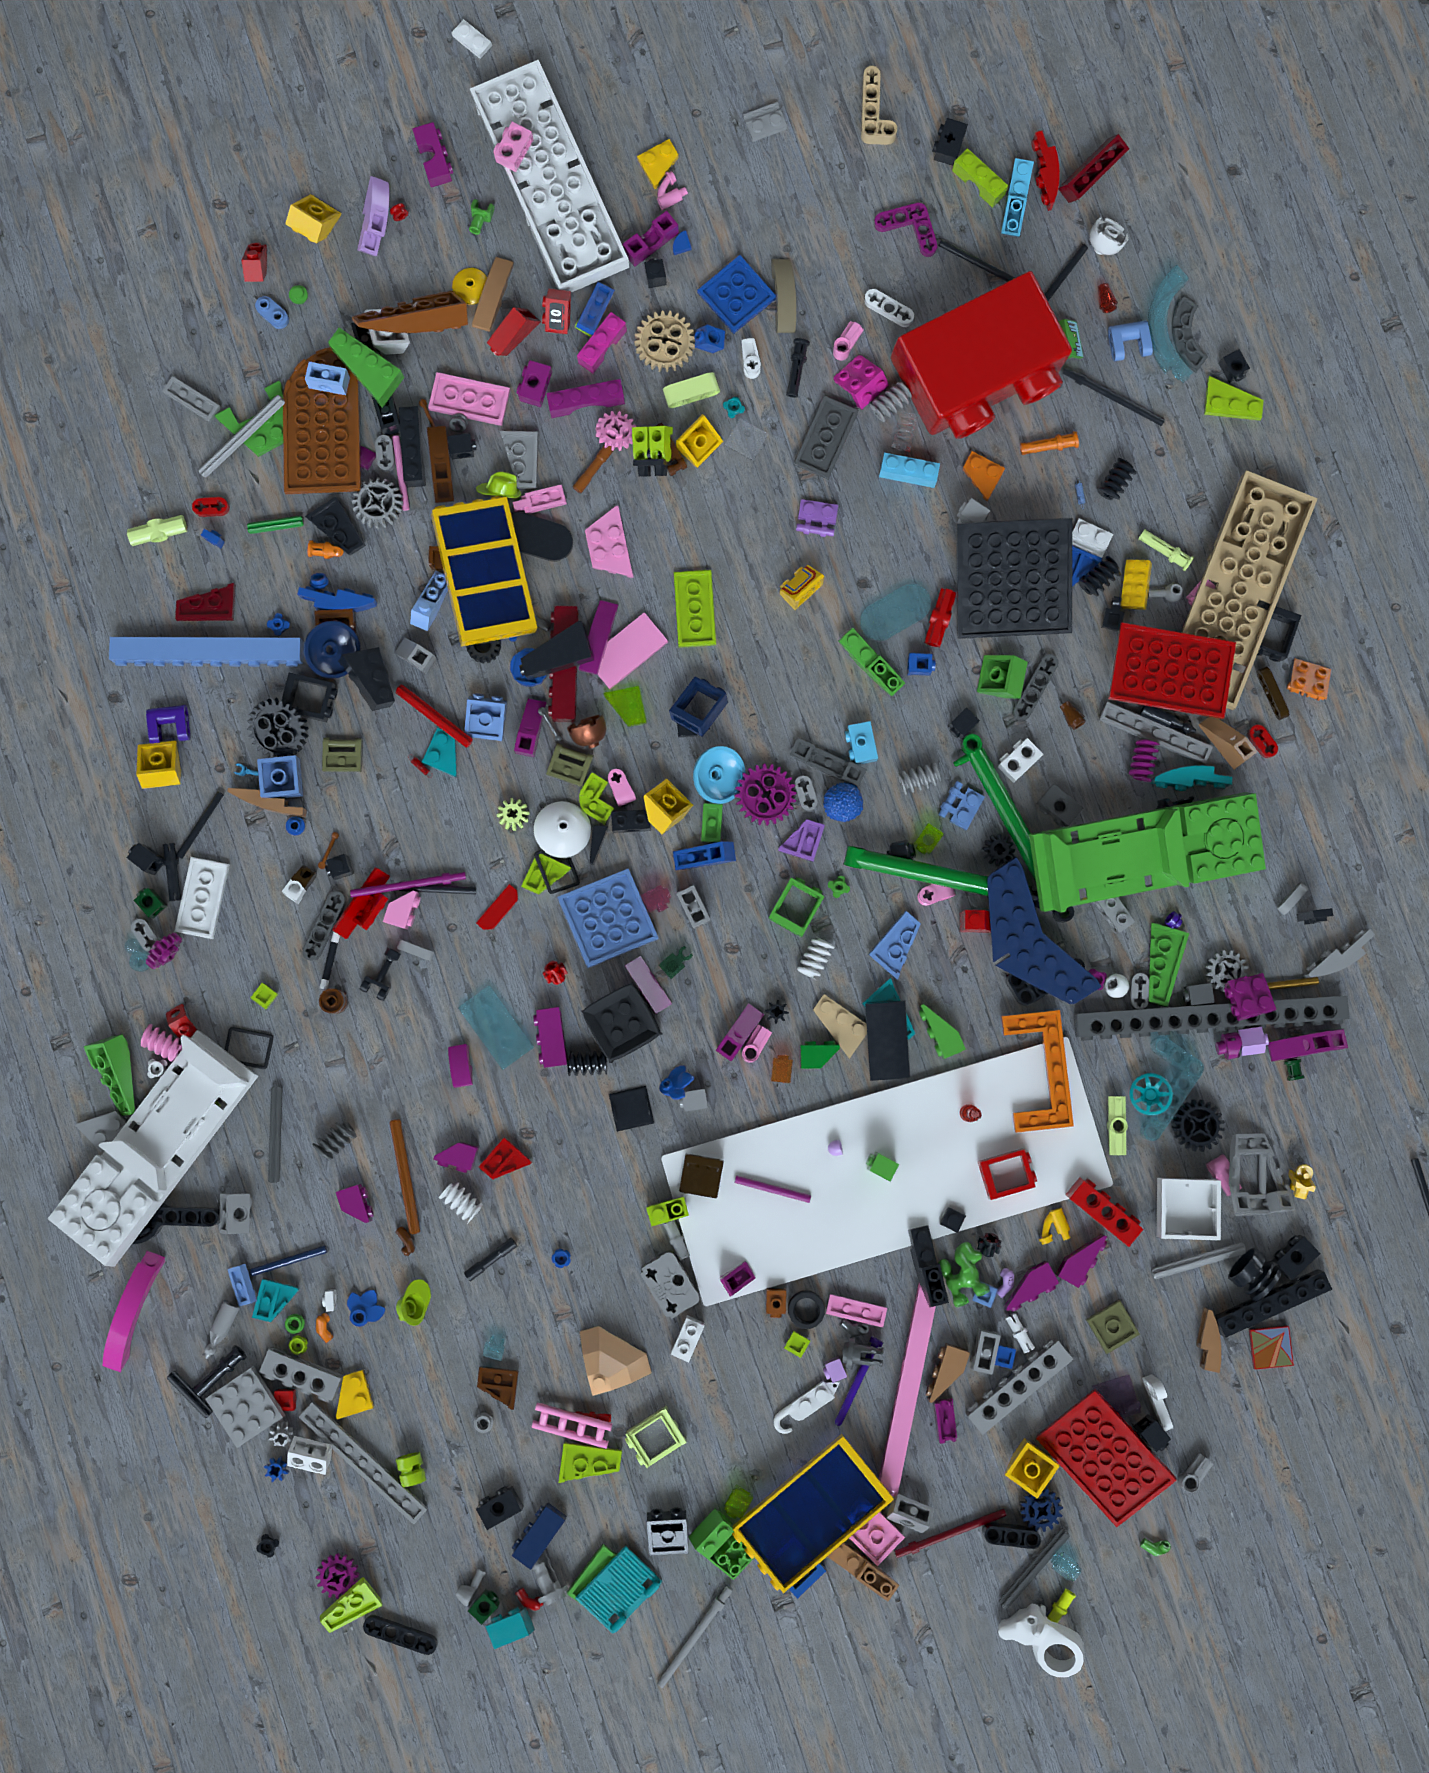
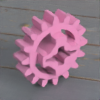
M611 411L610 416L605 413L603 418H599L596 424V437H600L599 443L604 442L605 448L611 446L612 451H614L615 447H618V450L621 451L622 446L628 449L629 444H633L632 427H636V425H633V419L628 420L627 414L621 416L620 411L617 415Z

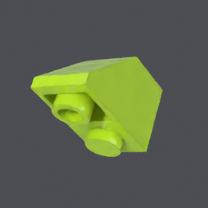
M684 1197L666 1200L646 1207L651 1227L689 1216Z

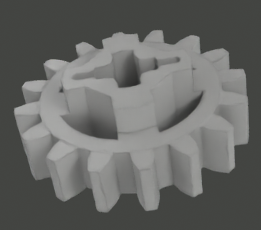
M1224 950L1221 951L1220 955L1218 953L1213 954L1215 959H1208L1211 965L1205 966L1209 970V973H1206L1205 976L1211 977L1208 983H1215L1214 989L1221 987V992H1224L1225 984L1220 982V980L1225 979L1228 982L1249 976V974L1244 973V970L1249 968L1248 966H1243L1246 960H1239V953L1233 956V951H1228L1226 954ZM1224 958L1231 959L1234 962L1228 963ZM1225 968L1230 969L1227 975L1224 974V972L1226 971Z

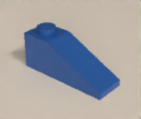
M722 841L673 851L675 870L736 861L733 842Z

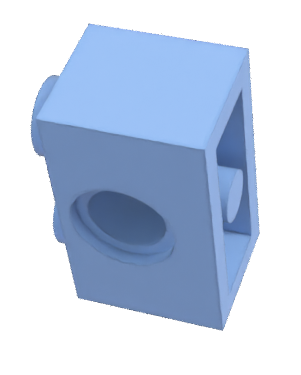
M314 362L308 363L305 381L310 389L346 395L350 380L346 368Z

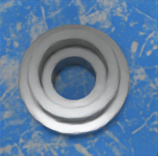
M488 1413L478 1414L474 1419L475 1429L480 1433L490 1431L493 1427L491 1415ZM485 1419L487 1425H481L480 1420Z

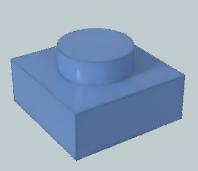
M988 1285L990 1292L980 1297L974 1294L973 1301L991 1308L998 1288Z

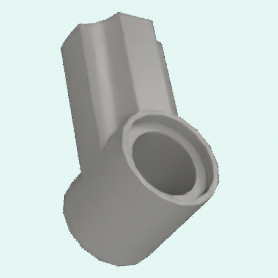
M1198 1453L1187 1470L1178 1478V1484L1181 1489L1189 1493L1196 1492L1200 1487L1201 1481L1213 1466V1463ZM1187 1478H1192L1193 1480L1190 1487L1185 1486Z

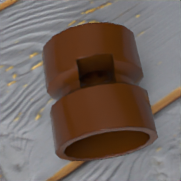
M326 989L319 997V1005L326 1013L340 1014L348 1007V997L342 990Z

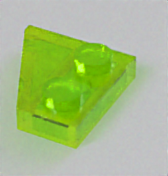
M639 686L603 693L605 699L611 704L627 727L647 724Z

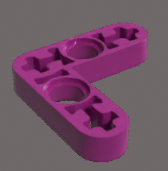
M923 203L906 205L881 212L875 216L874 227L877 231L886 232L912 225L921 254L925 257H931L936 253L937 241L927 208ZM916 209H918L919 212H922L921 216H918V214L915 213ZM898 213H902L906 219L900 222L896 220L895 216ZM880 219L886 221L885 226H882V223H879ZM920 226H926L929 232L926 234H921L918 231V228ZM925 239H928L929 246H933L931 251H929L928 248H925Z

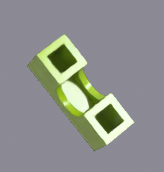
M968 148L954 161L952 171L965 183L968 180L975 183L980 191L979 196L992 208L1006 195L1008 185Z

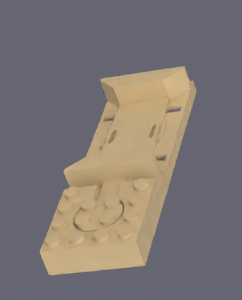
M1247 470L1239 479L1215 540L1214 550L1207 557L1208 565L1181 633L1236 642L1233 665L1237 663L1246 668L1244 673L1232 669L1226 708L1231 710L1237 707L1318 499ZM1207 579L1217 583L1215 589L1205 586ZM1261 600L1269 603V609L1265 610L1258 607V601Z

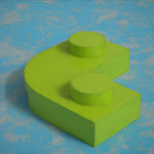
M591 773L580 791V806L587 815L605 825L611 816V812L614 811L612 806L599 799L608 782Z

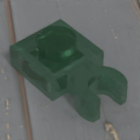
M685 946L679 949L677 956L672 952L658 965L671 980L685 968L682 962L688 961L693 957L692 953L687 957L683 956L682 952L686 949Z

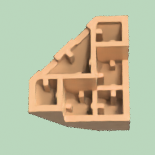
M600 1326L580 1331L582 1353L592 1396L631 1384L652 1373L647 1353L633 1347L628 1342L614 1336Z

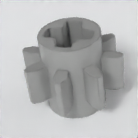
M277 1421L274 1427L270 1426L269 1441L273 1440L274 1446L284 1447L288 1441H292L293 1427L288 1428V1422Z

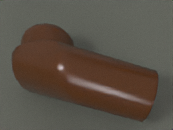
M403 1226L399 1227L395 1233L405 1245L401 1248V1251L405 1256H409L415 1251L414 1243Z

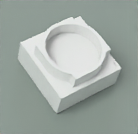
M1157 1178L1156 1237L1161 1239L1221 1240V1181L1216 1179Z

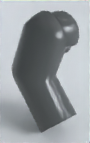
M845 1318L839 1323V1326L852 1336H861L869 1332V1326L866 1323H851Z

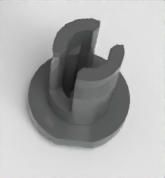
M850 1337L849 1342H845L843 1363L847 1364V1369L852 1370L853 1364L883 1366V1360L863 1358L861 1356L862 1352L883 1355L884 1347L880 1349L873 1346L856 1344V1338Z

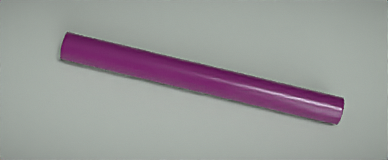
M737 1175L734 1183L807 1203H810L811 1195Z

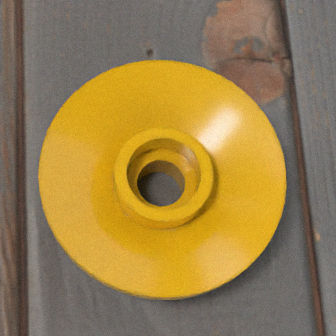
M476 268L463 269L454 277L452 289L467 305L478 304L487 276ZM472 281L473 285L468 286L467 283Z

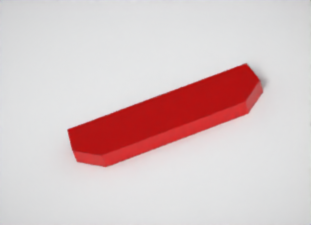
M509 884L476 924L483 930L494 929L518 901V891Z

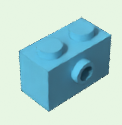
M871 721L848 725L847 731H844L846 743L850 742L851 750H848L850 761H854L857 765L877 761L878 755Z

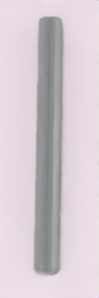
M276 395L198 469L199 473L205 478L208 477L285 404L284 399Z

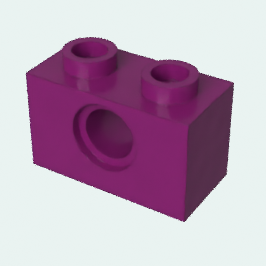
M529 360L528 366L525 365L522 372L523 382L519 383L516 392L521 402L542 407L552 376L551 366ZM531 381H538L536 386L529 385Z

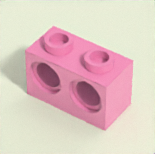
M511 122L510 126L505 128L502 135L503 139L500 143L496 144L493 153L497 163L516 172L534 139L532 131ZM515 136L521 137L519 140H513ZM506 152L512 153L510 156H504Z

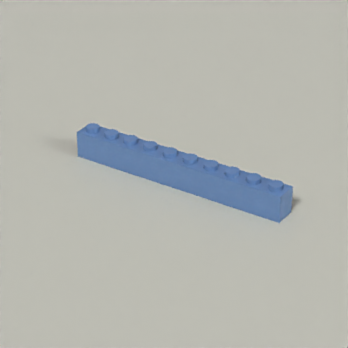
M110 637L109 660L117 666H127V663H134L135 666H146V663H153L154 666H165V663H172L173 666H184V663H191V666L197 667L203 666V664H210V666L220 667L222 664H229V666L240 667L241 664H248L251 667H259L260 664L278 667L279 664H286L288 667H297L298 664H303L304 641L301 638Z

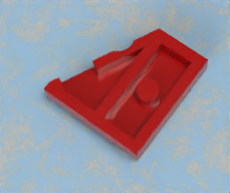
M504 1137L479 1165V1168L494 1180L528 1166L532 1161Z

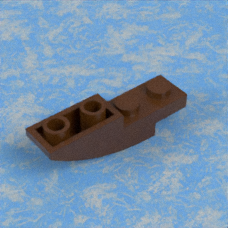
M446 426L427 427L435 503L454 502Z

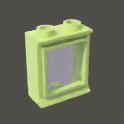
M664 1406L626 1431L627 1437L625 1438L630 1448L634 1447L637 1452L635 1456L640 1465L644 1464L646 1468L687 1443V1438L683 1437L678 1429V1424L668 1413L667 1406Z

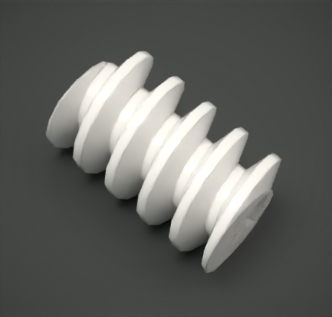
M816 937L818 940H811L814 947L808 946L807 948L811 954H804L807 960H801L800 962L804 967H797L800 973L816 980L814 976L821 975L817 969H824L821 962H828L824 956H831L828 948H835L832 944Z
M459 1182L451 1183L439 1196V1199L446 1197L444 1203L452 1202L450 1209L453 1210L457 1207L456 1214L463 1213L462 1220L469 1218V1223L480 1211L483 1204L475 1205L477 1198L469 1200L470 1192L464 1195V1187L458 1190Z

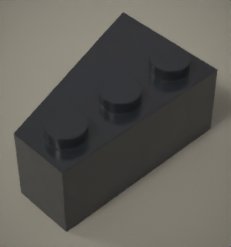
M379 647L342 654L338 662L349 674L348 677L358 687L359 693L370 709L375 711L391 707L395 699Z

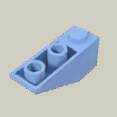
M439 571L434 572L411 610L410 624L426 631L429 630L448 591L445 574Z

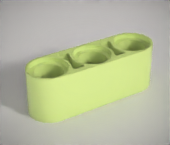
M711 372L670 384L663 388L668 407L676 408L715 396L720 393L715 374Z

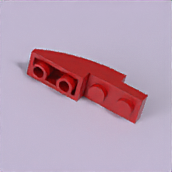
M1043 130L1035 132L1031 145L1033 151H1036L1038 156L1039 172L1035 178L1036 185L1041 189L1043 205H1046L1047 210L1050 211L1058 193L1060 168L1056 146H1047Z

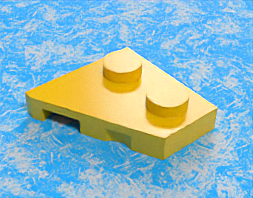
M670 139L637 156L638 162L654 189L659 186L661 179L666 176L665 172H669L670 167L679 158Z

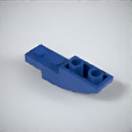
M309 586L305 588L299 587L297 593L301 599L314 602V607L317 611L353 609L355 612H360L377 606V601L373 598V595L362 593V595L355 594L354 590L344 588V591L338 589L336 596L329 591H324L323 593L316 592L317 589Z

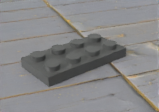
M824 396L794 465L829 480L859 410Z

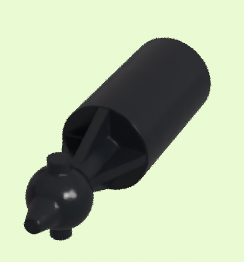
M1143 705L1140 716L1168 728H1181L1185 735L1189 732H1196L1191 720L1183 723L1170 710Z

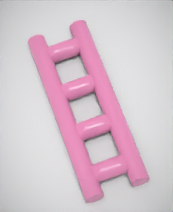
M537 1402L535 1410L540 1411L541 1416L539 1421H533L532 1428L607 1449L609 1441L603 1440L605 1430L611 1431L613 1423ZM549 1414L560 1417L558 1427L547 1424ZM567 1419L579 1422L577 1432L565 1429ZM586 1425L597 1427L596 1437L584 1434Z

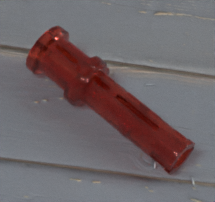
M964 1105L959 1112L961 1119L966 1122L978 1121L982 1116L981 1111L973 1105Z

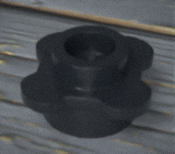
M264 1534L261 1537V1542L256 1546V1550L271 1558L275 1554V1548L279 1546V1540L272 1539L268 1534Z

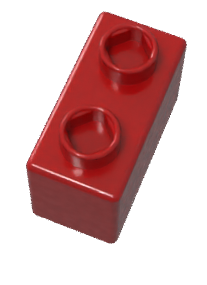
M1028 271L899 336L890 359L903 384L910 391L911 400L929 434L935 435L950 427L954 437L961 439L979 431L995 419V413L991 406L1015 394L1018 395L1023 405H1029L1057 390L1063 384V380L1058 372L1072 353V347L1034 273Z

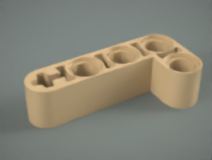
M869 66L864 70L862 82L861 139L866 144L889 145L896 139L897 125L891 120H879L881 74L876 66ZM870 77L873 78V84H870ZM872 94L875 97L869 98L867 95ZM872 112L874 113V115L869 116L866 113ZM872 130L874 133L868 134L866 131ZM885 131H891L892 134H886Z

